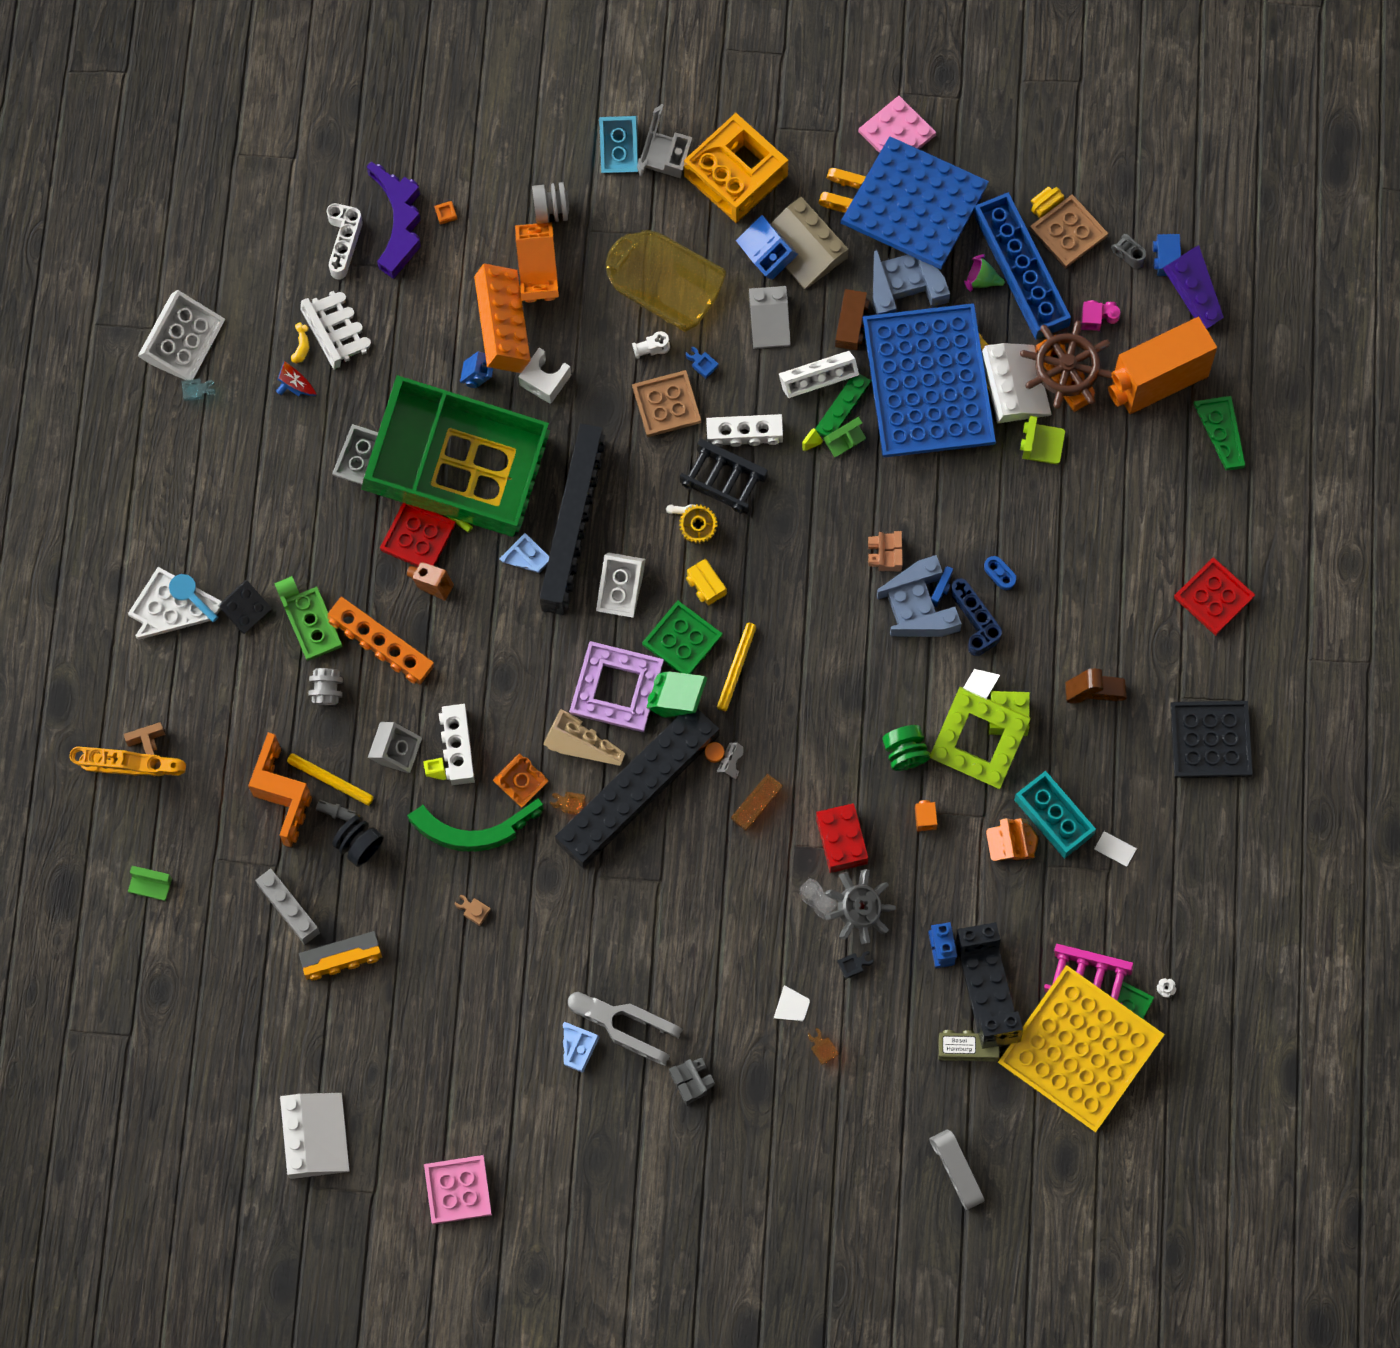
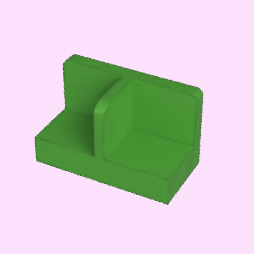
M859 417L823 438L834 457L866 439L859 427L862 424Z

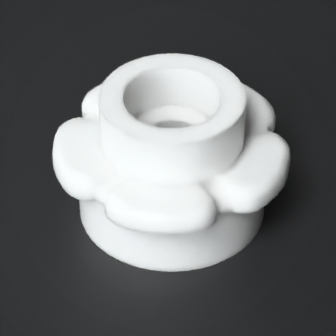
M1161 979L1159 985H1157L1158 993L1163 997L1174 995L1176 992L1175 982L1172 979Z

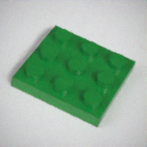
M677 600L642 642V645L660 659H664V662L677 672L692 674L721 639L723 633Z

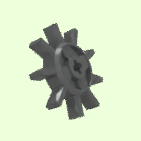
M870 870L861 871L859 884L855 886L847 872L841 873L839 877L845 890L842 893L832 889L825 892L826 896L838 901V911L830 912L825 918L826 920H834L841 917L845 923L839 936L841 939L848 938L852 929L856 928L859 929L861 944L870 943L869 926L873 925L881 934L889 931L886 925L879 920L881 911H894L896 906L881 904L879 894L885 891L889 885L885 882L877 885L875 889L868 886Z

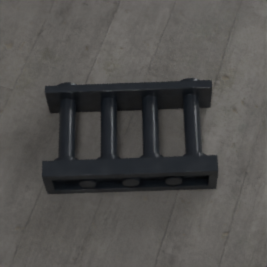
M700 438L697 443V451L700 455L688 476L683 473L680 474V483L687 489L693 488L731 506L738 513L748 514L749 504L746 501L756 482H765L768 477V470ZM711 457L715 459L716 464L704 484L695 478L705 459ZM728 465L732 467L733 472L721 492L713 488L712 485L722 467ZM745 473L749 475L750 479L738 500L730 496L729 493L739 474Z

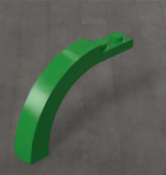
M538 798L503 823L478 831L460 830L450 827L436 819L424 805L408 814L407 817L415 829L430 841L449 849L472 852L493 849L515 839L516 833L514 830L523 828L529 819L539 817L544 808Z

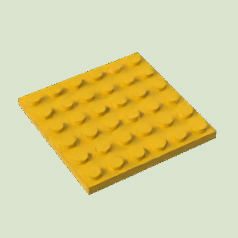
M1066 965L1024 1024L1021 1042L1010 1044L998 1063L1091 1130L1097 1132L1165 1034Z

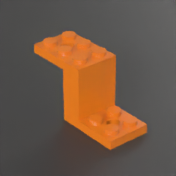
M552 222L516 225L521 301L525 300V302L530 303L537 301V299H544L545 301L554 300L556 297H559Z
M268 732L248 786L253 797L289 807L280 832V838L284 846L292 847L293 842L296 843L299 832L297 830L299 825H302L305 820L304 811L306 807L310 806L312 796H310L306 783L273 773L275 768L273 763L275 758L279 757L281 747L276 735Z

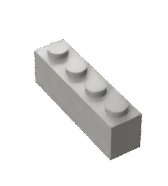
M271 868L255 880L258 887L304 945L320 934L318 927Z

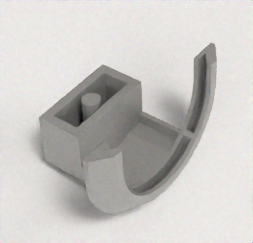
M663 104L654 109L637 169L641 177L645 168L681 178L684 160L687 158L692 137L676 132L674 137L656 133L663 110Z

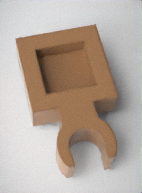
M460 895L459 897L464 900V903L459 905L455 902V906L458 909L466 910L463 915L481 926L491 909L475 898L470 903L465 896Z

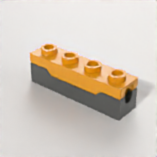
M375 931L301 952L299 957L306 979L313 981L322 978V975L328 973L330 975L338 974L345 968H358L360 964L365 962L368 964L379 961V958H382Z

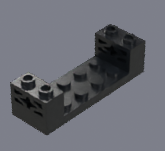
M996 922L960 928L957 930L956 938L957 949L982 1049L1021 1042L1023 1032L1019 1011H1014L999 951L1001 939Z

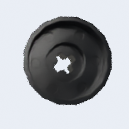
M355 815L349 819L337 832L332 842V846L339 849L341 854L348 852L347 859L356 867L365 864L376 853L384 840V836L377 829H368L369 823L363 821V817L360 815Z

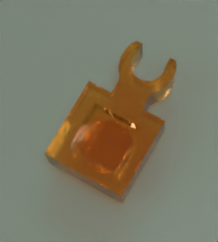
M566 792L565 797L553 793V798H558V801L555 803L550 802V804L554 808L562 806L561 810L564 813L577 815L583 809L586 797L583 794Z
M816 1028L815 1031L818 1033V1036L813 1038L808 1033V1038L811 1042L815 1043L811 1049L821 1065L838 1056L839 1053L828 1037L824 1040L821 1038V1032Z

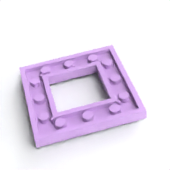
M590 641L569 713L644 732L650 710L646 708L648 696L654 687L655 677L658 673H661L664 659ZM603 666L639 674L630 708L594 699Z

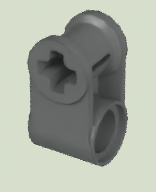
M1123 234L1121 236L1122 239L1117 244L1111 246V250L1132 268L1139 269L1143 267L1146 250L1129 235ZM1134 256H1140L1141 258L1136 259Z

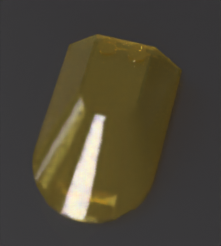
M641 230L639 233H629L621 237L611 247L606 259L608 279L619 293L684 332L699 324L718 297L726 276V271L722 267L672 239L649 230Z

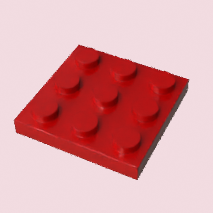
M403 503L380 546V551L417 567L421 562L435 566L456 526V522L437 513Z
M1214 557L1174 595V599L1215 636L1255 597L1251 590Z

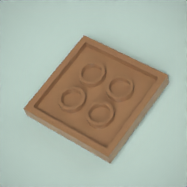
M1073 194L1030 226L1032 233L1065 269L1108 237L1107 231Z
M686 370L632 384L647 437L701 423Z

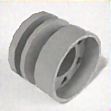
M563 182L559 183L560 191H555L554 183L551 184V192H547L544 185L532 186L537 224L549 223L550 214H553L555 221L559 222L558 213H562L563 221H568V194Z

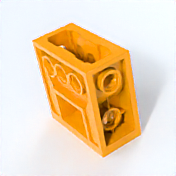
M735 113L684 160V176L737 223L788 176V159ZM742 146H745L761 160L753 169L735 155Z

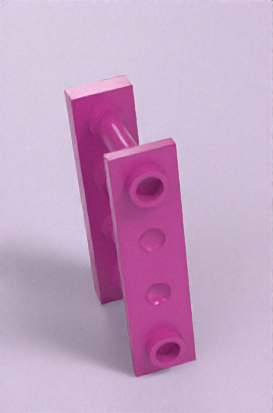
M1060 944L1055 946L1054 953L1055 957H1058L1059 962L1053 983L1069 960L1077 962L1076 972L1081 976L1084 975L1085 968L1088 965L1095 966L1097 972L1093 984L1098 988H1101L1105 971H1115L1116 978L1111 997L1118 1001L1124 976L1132 975L1133 962ZM1045 984V993L1048 992L1052 985Z

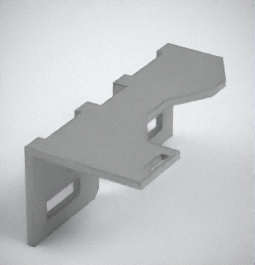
M729 743L724 754L725 758L722 759L717 772H725L736 779L739 773L736 770V762L743 755V746L738 743Z

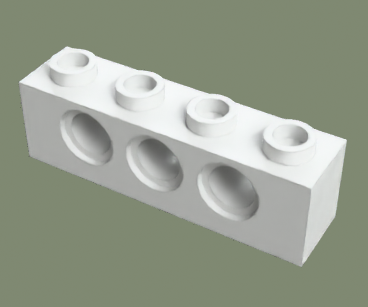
M850 351L779 373L783 391L788 398L859 375L856 360Z
M782 414L706 418L707 441L718 447L723 445L737 447L742 444L757 446L760 443L776 445L779 442H783ZM764 428L767 429L768 432L760 433L759 430ZM746 429L749 433L742 434L740 431ZM724 430H728L731 433L729 435H723L721 432Z
M465 704L443 706L442 713H439L440 725H444L445 730L441 732L442 743H446L447 750H443L444 760L448 761L449 768H445L446 778L451 780L452 785L475 783ZM453 723L459 725L455 730L449 728ZM454 742L461 743V746L458 748H453L451 745ZM456 760L463 761L461 766L453 765Z

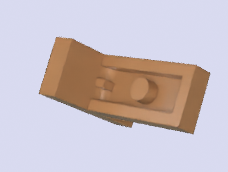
M161 722L125 733L124 738L128 747L142 742L145 753L155 755L154 751L157 750L154 738L165 735ZM161 762L155 764V770L161 766Z

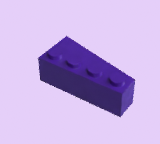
M1199 245L1163 267V270L1193 317L1199 316L1206 329L1224 318Z

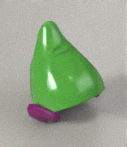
M985 254L972 258L974 263L967 281H964L966 288L970 292L973 288L1003 286L1005 283L1004 279L999 276L995 269L984 260Z

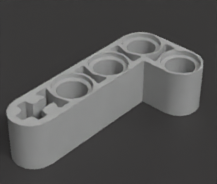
M947 1129L929 1138L934 1151L940 1156L964 1208L968 1210L984 1202V1197L954 1134Z

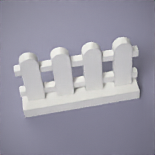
M332 291L329 292L330 296L320 300H317V298L312 299L313 303L308 298L302 300L301 311L334 370L340 367L342 359L346 362L349 361V357L360 352L362 355L366 354V350L370 348L371 341L367 337L359 338L358 334L362 332V325L359 322H350V319L354 316V310L350 307L343 309L341 304L345 303V294ZM334 307L338 310L329 315H326L324 312ZM342 322L346 324L345 327L340 329H333V326ZM353 337V342L342 345L341 341Z

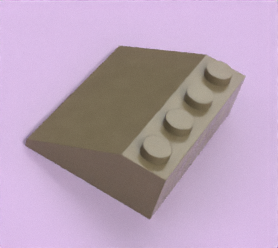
M802 197L790 204L771 223L798 253L785 268L804 290L848 258V248Z

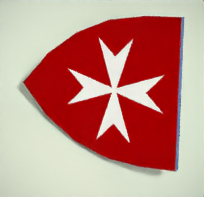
M284 361L277 379L282 384L276 392L282 395L289 389L297 396L300 394L316 396V392L307 379Z

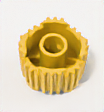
M696 504L695 507L692 505V508L688 507V510L682 513L679 527L680 531H682L681 534L684 535L687 541H691V543L694 541L695 544L697 542L700 544L701 542L704 543L705 540L708 542L709 539H712L717 529V518L715 514H712V510L709 511V508L706 509V506L702 507L701 504L700 506ZM696 520H700V523L703 522L704 524L700 529H696L693 526Z

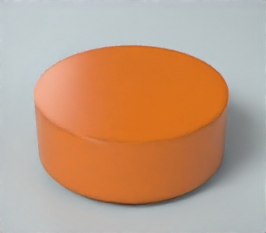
M717 742L708 744L705 749L707 760L713 763L721 761L724 757L723 746Z

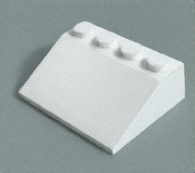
M177 290L170 295L138 357L161 370L192 382L225 318Z
M1001 343L987 345L982 351L984 371L997 423L1029 419L1030 416L1037 418L1051 416L1045 387L1042 384L1031 389L1025 387L1027 382L1037 377L1036 361L1021 357L1020 352L1026 350L1036 353L1034 345Z
M342 1093L280 1096L288 1177L295 1179L350 1172Z

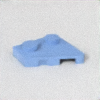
M524 533L500 560L506 564L540 573L547 566L549 556Z
M564 1022V1065L583 1073L599 1036Z

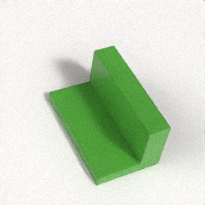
M132 866L130 870L132 879L128 893L166 901L172 881L170 874Z

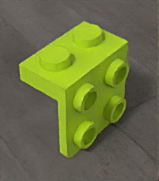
M1030 416L1029 422L1024 424L1023 433L1027 434L1026 440L1022 439L1021 441L1022 459L1059 464L1065 430L1036 424L1037 417Z

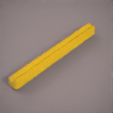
M747 623L717 705L719 710L727 711L756 630V625L753 623Z
M293 753L288 757V764L368 806L372 803L373 796Z

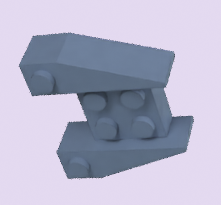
M877 250L874 251L873 309L875 315L896 313L895 299L925 291L931 307L949 303L950 292L945 277L938 268L910 255L881 262Z
M937 555L917 561L877 590V599L888 597L897 621V625L891 626V636L943 637L961 630V621L956 607L936 612L926 584L941 579L943 572Z

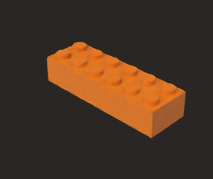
M484 263L474 278L487 367L522 373L531 359L518 272L515 269Z

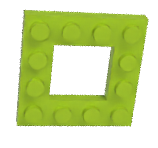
M959 687L930 754V758L1000 789L1031 718ZM970 713L1005 729L991 762L956 747Z

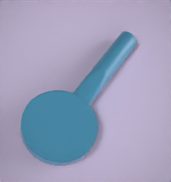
M179 574L171 579L169 591L172 597L180 601L189 599L212 622L218 619V616L194 594L196 584L192 577L186 574Z

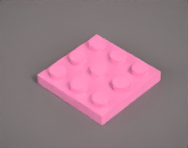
M900 96L896 97L858 130L879 153L889 136L917 149L923 147L936 136V132Z
M484 1155L424 1164L432 1225L492 1216Z

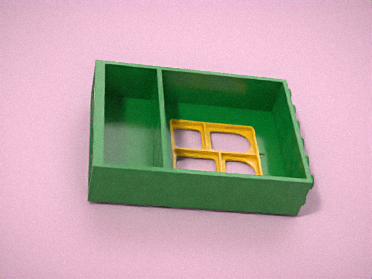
M396 375L363 478L361 490L514 537L515 531H520L524 519L522 515L525 514L528 498H530L540 467L546 442L550 434V430L547 429L549 423ZM453 435L471 442L465 461L445 455V449L450 436ZM485 445L504 452L508 457L507 467L502 471H492L476 466L473 461L478 446ZM441 464L454 466L471 473L465 492L436 483ZM479 476L492 478L498 483L500 488L498 496L488 500L474 495Z

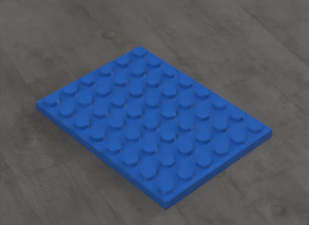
M974 303L863 316L883 458L995 445L996 441Z

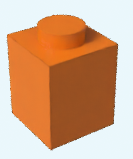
M923 800L915 804L917 831L936 830L935 802Z

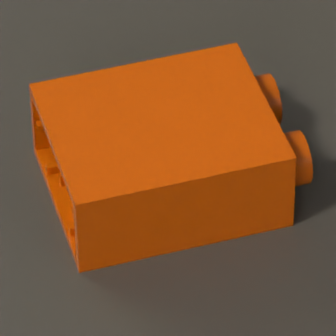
M1198 316L1119 354L1115 371L1111 373L1112 385L1108 386L1109 395L1117 407L1124 404L1129 414H1132L1209 377L1217 346L1200 317Z

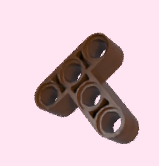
M1088 669L1065 682L1067 703H1080L1086 699L1123 701L1127 699L1125 679L1102 676L1101 669Z

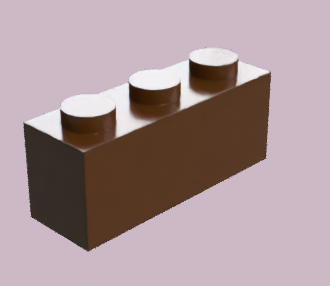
M845 289L835 347L857 351L858 344L862 345L863 333L860 332L861 327L864 328V310L868 311L870 300L866 299L867 292Z

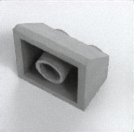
M380 722L368 758L382 766L410 773L422 737L395 722Z

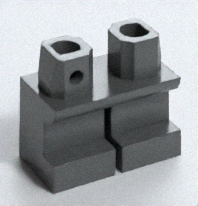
M702 1058L694 1061L689 1059L681 1065L669 1068V1074L686 1106L706 1095L707 1090L715 1085L711 1075L701 1079L698 1074L707 1069Z

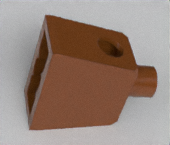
M423 562L419 564L418 568L413 566L408 568L407 576L413 579L420 590L446 601L454 586L446 570Z

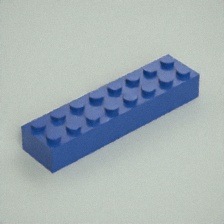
M1009 192L975 205L974 217L1035 340L1044 337L1040 329L1042 325H1047L1051 333L1069 327L1071 316Z

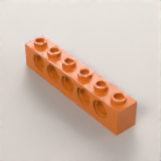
M343 597L339 598L327 614L330 625L336 629L339 627L344 630V634L348 638L358 640L362 648L367 651L369 649L372 650L379 660L383 662L386 660L391 664L390 667L398 673L400 671L404 673L406 679L411 683L421 685L434 668L433 661ZM346 617L354 619L350 624L345 623L343 620ZM367 628L369 633L362 635L359 633V630ZM376 639H383L385 643L378 646L374 641ZM398 650L400 655L393 657L390 655V652ZM413 661L416 665L413 668H408L405 663Z

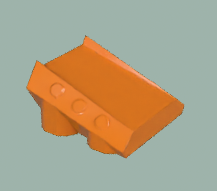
M520 753L493 779L521 808L548 782L545 776L531 764V761Z

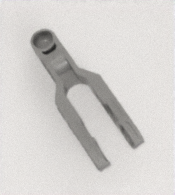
M574 992L568 998V1007L572 1012L605 1027L614 1043L664 1066L670 1057L667 1053L614 1029L612 1026L613 1017L615 1015H625L644 1025L649 1024L659 1029L661 1033L664 1034L666 1032L678 1039L683 1031L679 1026L632 1004L611 1006L580 992Z

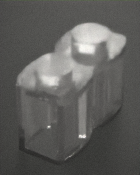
M809 878L800 887L799 893L802 900L812 906L817 915L822 919L826 920L825 916L827 914L837 911L836 900L826 896L821 885L814 879Z

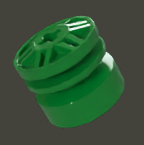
M919 725L897 728L882 737L885 750L892 752L888 759L891 761V768L894 771L915 768L927 762L931 757L927 751V745L920 744L924 741V735Z

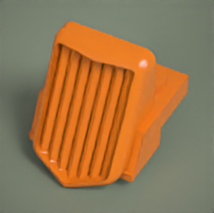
M1027 819L1000 820V826L989 828L986 831L990 856L993 861L1035 858L1034 854L1039 838L1029 825Z

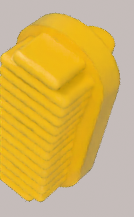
M1047 187L1031 200L1033 205L1031 212L1039 218L1043 217L1064 200L1061 190L1058 187L1054 189Z

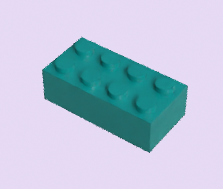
M1046 771L1016 793L1014 801L1064 859L1094 836L1096 828Z

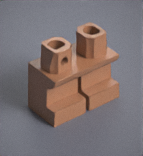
M894 531L892 534L879 532L878 536L868 537V549H878V554H868V566L879 567V571L902 572V531Z

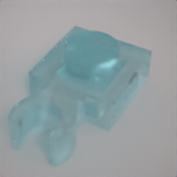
M200 379L181 381L184 401L203 399L202 393H215V389H208L210 385H215L212 380L202 384Z

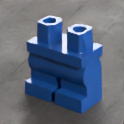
M951 922L931 925V930L928 933L931 949L935 948L932 950L935 968L955 965L957 953Z

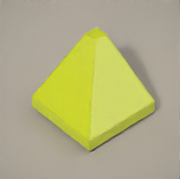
M814 428L811 429L802 442L804 451L816 447L823 442V439Z
M442 758L423 761L427 777L446 780Z

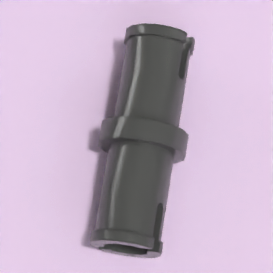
M321 799L316 807L317 812L331 815L333 819L340 818L346 821L357 813V811L340 807V804L334 805Z

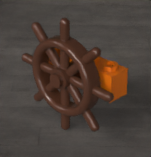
M1079 320L1075 322L1072 333L1053 335L1047 325H1042L1040 329L1046 340L1036 345V353L1026 350L1020 352L1021 357L1036 361L1037 377L1027 382L1025 387L1031 389L1042 384L1047 390L1056 394L1053 404L1055 409L1061 407L1064 397L1073 412L1088 404L1092 405L1095 403V391L1092 385L1098 376L1112 379V371L1100 369L1098 352L1109 347L1110 342L1104 340L1093 346L1090 341L1079 335L1082 327V322ZM1065 344H1069L1067 352L1065 350ZM1076 346L1084 350V352L1074 356ZM1090 358L1092 366L1079 364V362ZM1084 373L1090 374V375L1085 379Z

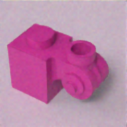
M1094 300L1084 302L1081 330L1100 331L1103 318H1106L1108 323L1115 324L1120 316V309L1117 307V304L1115 302L1102 304Z

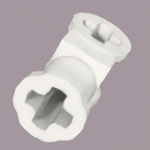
M662 331L656 332L653 336L646 337L647 341L637 344L635 342L632 343L637 359L649 353L651 356L665 354L670 349L669 337Z

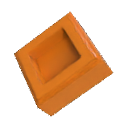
M452 201L434 206L440 225L457 220Z

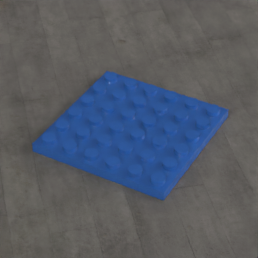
M889 136L844 214L841 224L936 268L942 269L970 219L975 205L978 204L985 192L989 181Z

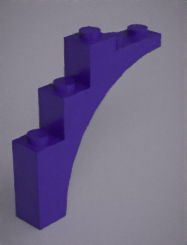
M370 162L367 166L368 175L381 186L393 208L391 238L377 263L382 272L394 279L421 248L419 236L411 232L421 221L419 210L411 205L420 195L419 185L413 179L409 180L406 177H403L400 181L395 175L388 174L381 165H375L373 162Z

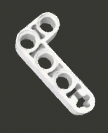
M334 203L328 206L327 216L329 223L340 227L329 261L331 276L340 280L348 272L363 221L361 213L357 208ZM334 213H339L336 217L332 216ZM352 217L357 218L355 221L350 220ZM348 233L352 234L350 237H344ZM341 250H347L344 254L339 253Z

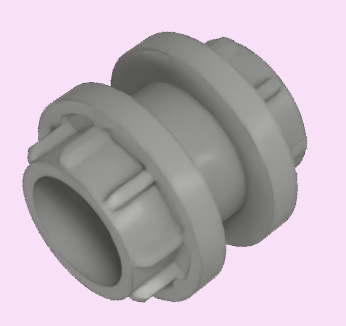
M318 668L313 671V676H309V682L314 683V690H309L308 695L312 697V703L317 705H336L339 698H342V692L337 691V684L343 683V678L340 677V672L337 669Z

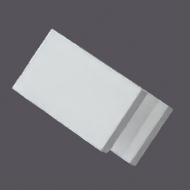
M538 348L529 364L518 376L519 385L551 404L570 378L571 368L564 363L556 373L547 374L543 372L541 367L546 361L545 351Z

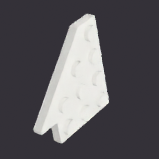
M160 567L156 569L128 613L131 618L143 624L136 634L138 640L211 621L189 599L180 601L172 597L169 591V583L175 576ZM196 588L194 594L217 615L220 611L218 605L222 601Z

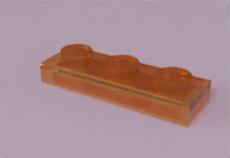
M767 774L732 815L731 820L747 831L782 789L783 785Z

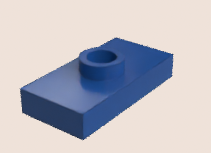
M948 566L945 568L931 598L933 606L936 608L943 594L947 595L951 587L949 581L953 574V568Z

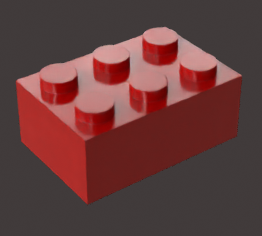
M854 803L816 812V821L829 872L832 873L868 864V855Z

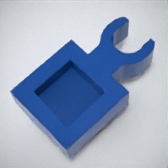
M691 347V350L695 353L691 356L686 352V358L694 361L692 368L705 379L719 367V364L706 352L700 355L695 347Z

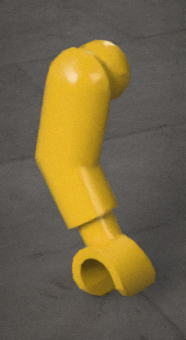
M301 322L295 324L299 332V346L296 352L291 355L293 363L302 362L310 349L308 337L305 334L308 331V326H302Z

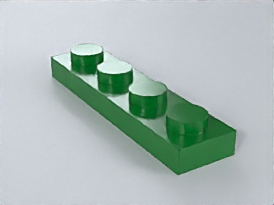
M860 373L858 376L850 378L815 428L820 436L826 437L842 426L870 386V379Z

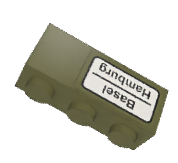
M944 1030L943 1033H939L938 1060L998 1061L999 1046L982 1049L979 1035L975 1034L974 1031L966 1030L963 1033H955L953 1030Z

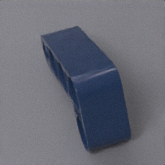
M964 579L955 580L951 588L952 598L977 631L969 639L968 651L973 656H980L1000 642L1002 630L969 583ZM973 602L976 606L970 608L966 603ZM984 617L987 621L981 623L977 618ZM994 632L997 634V637L991 638L988 636V633ZM979 642L982 646L975 648L972 644Z

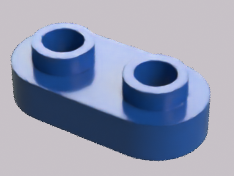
M991 556L986 559L984 570L987 575L1001 589H1012L1016 583L1014 572L997 556ZM995 565L997 569L992 570L990 566ZM1008 579L1010 582L1004 583L1003 580Z

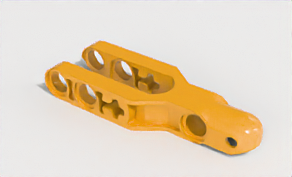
M830 168L826 178L841 184V186L845 187L847 185L859 189L866 176L837 168ZM823 192L821 193L819 204L825 208L846 213L853 199Z
M75 747L70 752V760L77 765H81L83 769L89 772L134 776H179L186 771V763L177 758L89 747ZM83 751L84 754L80 757L79 761H76L75 754ZM161 762V766L155 770V764Z

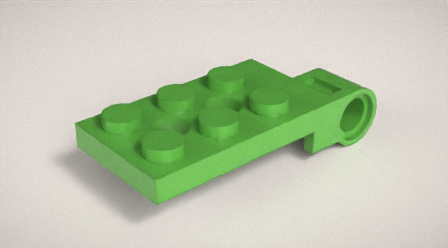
M292 576L274 583L307 661L342 647L335 628L328 622V611L317 587L299 594ZM308 616L316 618L312 624H307L305 619ZM316 632L323 634L322 638L318 641L312 639L313 634Z

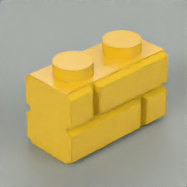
M707 559L700 561L697 565L687 570L688 577H686L688 584L691 587L695 586L698 591L696 592L697 597L701 602L705 601L707 606L727 594L726 587Z

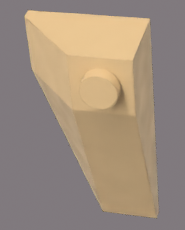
M560 709L543 745L561 754L621 765L625 755L623 751L608 740H601L597 737L595 730L586 729L581 725L583 721Z

